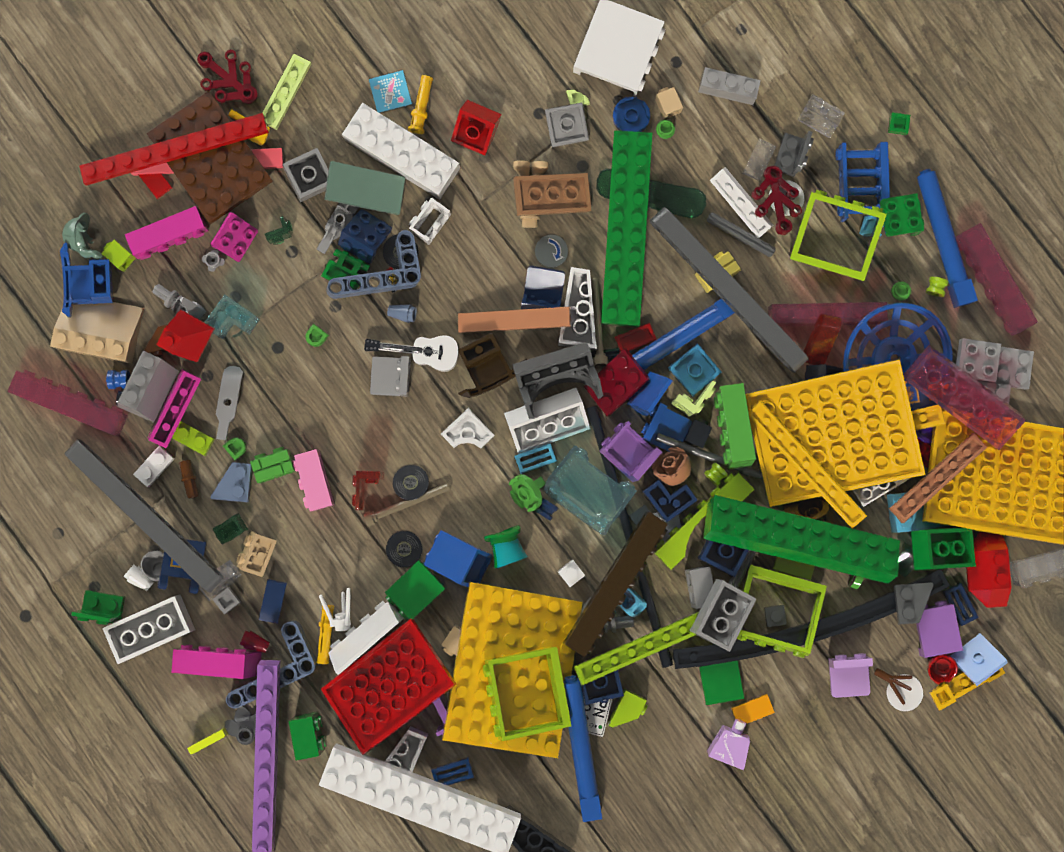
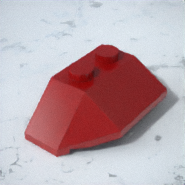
M979 531L973 539L976 567H966L968 590L986 608L1007 607L1012 589L1008 547L1002 535Z

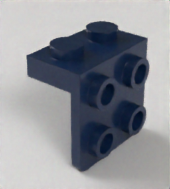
M361 209L341 231L338 245L370 265L374 260L377 248L391 233L392 227Z
M529 266L521 309L560 307L565 272Z

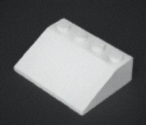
M382 601L374 608L376 612L370 616L368 613L360 620L362 624L358 628L353 626L345 633L347 637L343 641L338 639L330 646L332 650L328 654L337 675L343 672L404 619L395 606H392L389 602L385 603Z

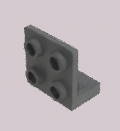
M808 131L804 138L785 133L774 166L779 167L782 173L793 177L798 172H801L808 160V156H806L808 149H811L814 138H811L813 132Z

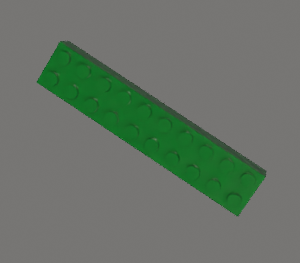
M614 131L602 325L640 327L652 132Z
M714 495L708 502L703 539L887 584L898 576L900 540Z

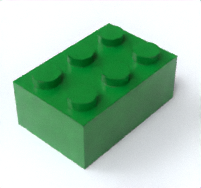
M952 528L911 531L914 570L976 567L972 529Z

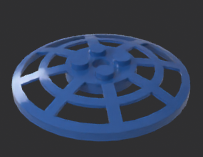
M893 303L879 307L866 315L858 323L848 339L843 360L844 372L849 371L850 366H857L858 369L863 368L862 365H876L889 362L891 357L896 354L898 359H900L903 373L913 372L919 361H925L923 370L930 369L931 361H943L938 379L945 383L948 381L953 359L949 334L939 318L921 306L910 303ZM893 309L892 320L882 322L871 330L866 323L870 318L885 310ZM901 309L916 311L924 315L928 320L919 327L909 321L900 320ZM899 325L914 331L906 339L898 337ZM933 325L941 338L943 353H932L930 342L924 333ZM891 326L890 337L880 340L875 334L879 330ZM861 329L866 336L859 347L857 358L849 359L852 343ZM918 338L923 343L925 354H917L913 343ZM870 340L875 346L872 356L863 357L864 349Z

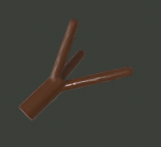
M876 668L874 675L887 681L900 702L904 705L905 701L894 683L911 691L912 688L898 680L912 679L913 677L911 675H890Z

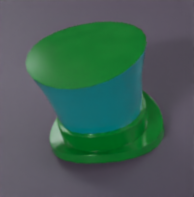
M519 525L499 533L484 536V540L490 542L493 549L494 568L503 567L528 557L518 539V534L521 532Z

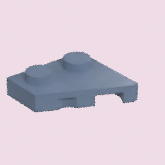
M232 462L211 495V499L249 502L252 477L251 464Z

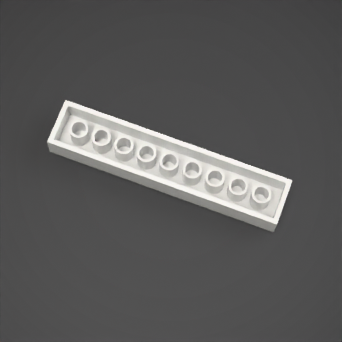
M337 743L331 751L319 783L321 787L492 852H509L521 820V814L366 754L362 755L358 751Z

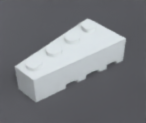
M571 267L564 306L571 307V327H561L558 346L571 347L587 342L590 351H596L590 270Z

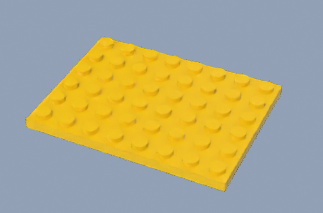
M900 359L745 394L748 411L761 400L844 491L925 475ZM749 418L769 506L772 507L822 496Z
M942 408L946 424L933 427L928 473L972 433H975L987 448L924 505L922 522L1064 545V428Z
M469 582L453 672V679L456 685L450 689L442 740L558 758L563 728L501 741L498 737H495L493 725H496L495 717H492L490 712L492 700L487 695L486 685H489L488 677L484 676L483 665H485V660L557 647L562 677L565 680V677L571 676L575 651L563 644V641L579 618L583 602ZM546 655L493 665L505 732L558 721Z

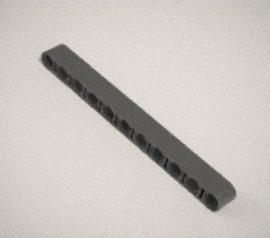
M663 207L649 220L660 235L791 372L795 373L808 360L807 355L667 208Z
M77 439L64 453L204 590L211 593L222 581L223 575L86 443Z

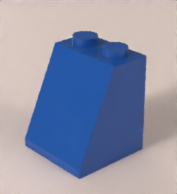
M440 530L434 539L431 550L425 557L424 566L460 585L468 587L469 582L480 583L493 555Z

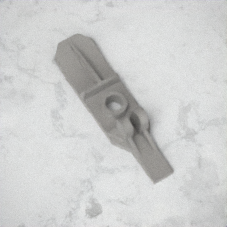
M343 203L337 205L325 225V235L317 247L318 251L323 254L327 252L333 240L340 237L341 231L352 220L359 207ZM339 216L343 217L342 222H337Z
M229 366L223 372L216 409V416L219 420L216 437L218 440H227L230 422H233L236 416L243 371L240 367ZM227 400H231V404L229 406L225 405V402Z

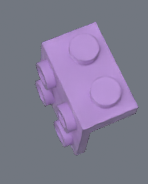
M865 653L854 654V657L835 655V658H828L830 688L833 697L868 696L870 694L869 666H873L872 658L866 656Z

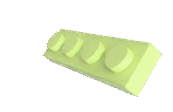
M293 54L263 111L267 126L275 130L278 129L311 66L310 61Z

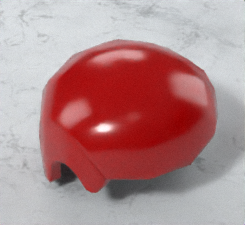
M948 654L933 656L928 661L927 671L930 679L936 684L949 683L957 675L958 666L954 658Z

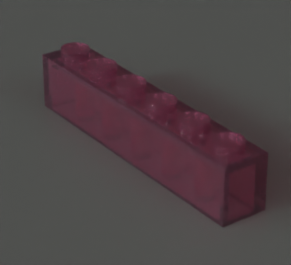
M979 223L956 236L959 249L963 250L967 264L975 271L976 280L983 285L986 297L994 304L995 313L1002 318L1005 330L1013 336L1038 323L982 224Z
M887 302L772 304L768 307V315L779 326L858 325L866 315L879 307L887 305ZM887 310L876 314L866 323L871 325L888 321Z
M24 369V372L16 370L7 392L111 435L120 436L128 415L123 413V409L114 405L112 408L105 406L106 402L96 398L94 401L87 399L88 395L79 391L76 394L70 392L71 388L59 384V386H55L52 384L53 380L42 377L38 379L35 377V373Z

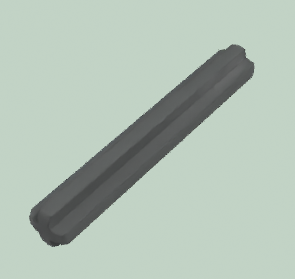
M713 212L709 214L707 218L708 223L768 257L774 254L775 247Z

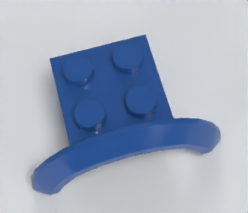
M64 243L60 249L64 287L62 312L68 318H71L73 305L113 303L112 267L109 259L89 260V265L71 266L68 243Z

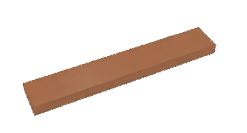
M571 307L458 314V333L571 327Z
M975 433L970 434L889 508L890 511L901 523H905L982 453L987 446Z

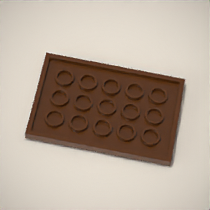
M208 91L146 134L153 144L231 121ZM244 140L167 162L210 225L273 182Z

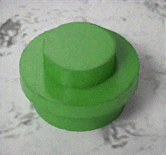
M662 120L657 124L656 133L660 138L668 139L673 136L675 126L670 120Z
M900 281L893 285L891 293L896 300L903 301L910 296L911 288L906 282Z

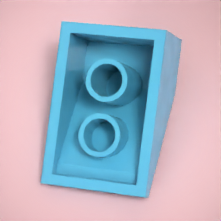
M907 492L887 494L891 533L947 527L946 525L922 522L924 505L905 523H901L889 508Z

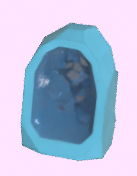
M628 588L625 592L626 598L619 606L629 616L636 617L643 612L647 603L635 590Z

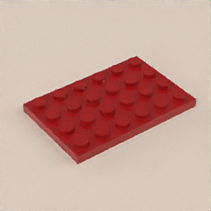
M410 619L322 687L321 691L361 754L365 755L453 688L456 682L414 619Z

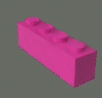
M194 206L127 233L125 237L132 255L137 259L144 260L151 257V254L157 251L159 253L167 251L172 245H182L187 242V239L192 237H202L204 232L209 230L198 207Z
M181 369L147 437L149 441L167 448L201 381L200 377Z

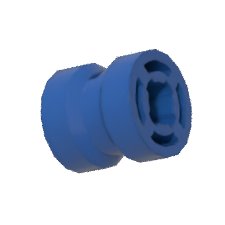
M108 370L106 376L108 389H116L117 387L124 389L131 376L130 371L122 370L121 372H116L115 370Z

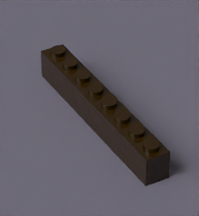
M649 511L644 513L563 641V644L583 657L586 654L590 655L595 648L593 643L597 637L600 639L606 630L604 628L605 624L614 618L616 614L614 610L618 604L621 605L624 602L627 589H631L637 580L635 576L646 567L647 562L645 560L656 551L657 545L655 544L659 538L663 539L668 531L666 529L668 525L666 522Z

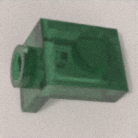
M284 216L279 217L282 228L265 233L266 239L270 244L278 245L283 243L285 239L292 237L290 231H293L291 222L286 220Z
M239 513L213 528L216 538L222 545L234 540L248 530Z

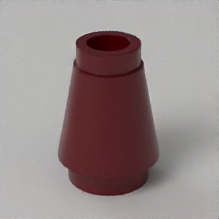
M245 630L239 645L244 646V649L266 653L270 642L253 631Z

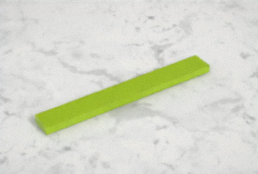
M699 612L574 666L581 685H585L695 636L696 634L692 633L690 629Z

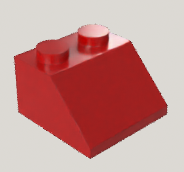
M466 100L460 108L451 141L485 156L497 131L502 114Z

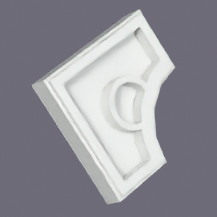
M469 408L441 433L453 448L460 444L470 443L475 444L481 449L495 436Z

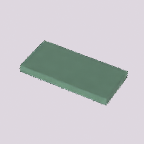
M331 161L324 200L399 215L405 177Z

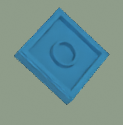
M698 343L668 367L692 397L722 373Z

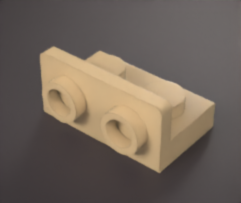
M251 531L245 537L243 552L237 557V567L242 571L263 577L277 541Z

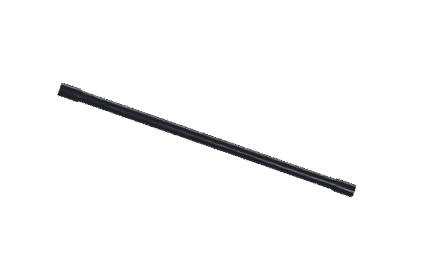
M593 406L586 410L600 450L603 447L601 443L606 438L598 407ZM600 452L627 542L633 529L614 465ZM643 570L642 572L639 571L636 577L642 597L647 603L646 610L652 631H656L662 627L645 570ZM669 648L658 652L662 668L674 665Z

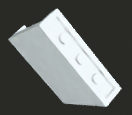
M600 0L574 64L573 73L578 75L581 72L631 90L634 92L633 96H636L638 91L642 92L646 82L643 80L644 75L650 72L652 63H649L650 59L657 54L659 48L656 45L658 39L662 40L666 30L663 28L664 21L609 0Z

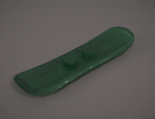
M604 169L598 175L596 189L602 197L610 199L611 169ZM649 180L648 208L660 211L665 207L673 215L697 218L706 207V195L699 189Z

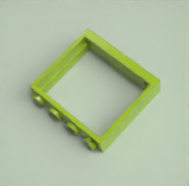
M816 189L815 193L811 192L790 259L864 281L887 214L882 213V208L872 206L871 209L864 207L865 203L853 201V204L845 202L846 198L837 195L834 198L827 197V192ZM815 199L878 218L861 272L798 253Z
M750 565L743 592L749 594L752 578L754 577L815 594L816 599L804 647L744 630L740 631L737 639L741 641L753 640L755 641L754 644L766 647V644L774 646L773 649L779 652L791 651L794 656L800 658L809 656L827 586Z
M557 647L485 660L483 673L485 677H488L489 685H486L488 697H491L492 700L490 712L491 716L495 717L496 725H493L495 737H498L501 741L571 727ZM546 655L558 721L505 732L493 665Z

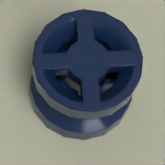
M542 498V504L535 512L551 521L553 518L552 514L558 510V507Z

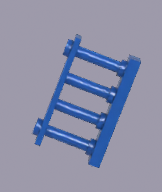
M880 142L874 150H846V143H842L836 149L835 154L836 160L839 161L840 196L846 198L845 202H848V195H875L877 197L875 207L880 208V201L890 198L888 142ZM847 158H873L876 160V167L874 169H847ZM874 176V178H877V185L875 187L848 188L847 177ZM840 206L837 207V215L840 216V222L847 220L848 214H863ZM864 206L865 208H868V209H871V208H872V206Z

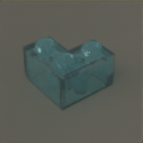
M224 294L205 323L215 328L213 334L224 339L233 325H236L250 335L260 319Z

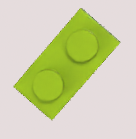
M180 421L172 436V439L204 456L207 455L215 440Z

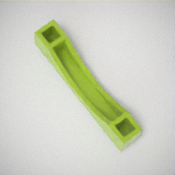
M739 473L729 474L723 480L725 484L721 488L717 486L710 493L711 497L707 501L702 500L696 506L698 510L693 515L689 513L682 520L684 523L679 528L675 526L668 533L670 537L666 541L662 539L656 544L657 549L654 554L670 570L685 557L689 537L695 526L706 516L708 502L714 495L743 501L755 490Z

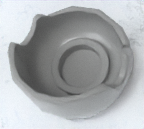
M158 550L148 552L143 556L140 563L142 573L152 581H158L164 553Z

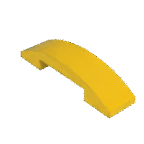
M1000 668L980 685L985 682L990 683L1006 674L1003 668ZM961 671L951 682L941 683L934 688L930 695L940 711L956 702L957 698L978 686Z

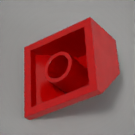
M180 310L164 328L156 345L173 355L198 362L215 328Z

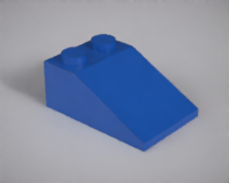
M649 372L647 375L650 379L628 398L629 402L627 405L644 417L648 416L672 383L670 378Z

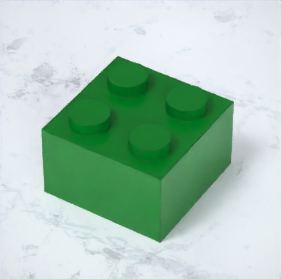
M318 711L294 716L288 722L295 760L320 756L325 747H327L326 736L322 735L321 727H323L322 716L318 715Z

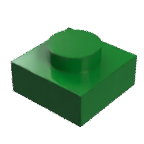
M892 112L889 118L888 133L907 135L911 115Z

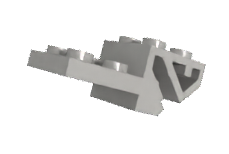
M962 338L959 340L954 377L1009 385L1011 388L1028 390L1034 351L1001 347L999 343Z

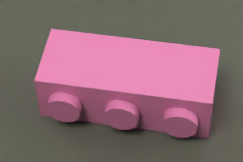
M315 449L294 455L293 466L296 472L299 471L301 479H298V483L306 496L303 498L306 509L309 508V511H316L335 505L320 451Z

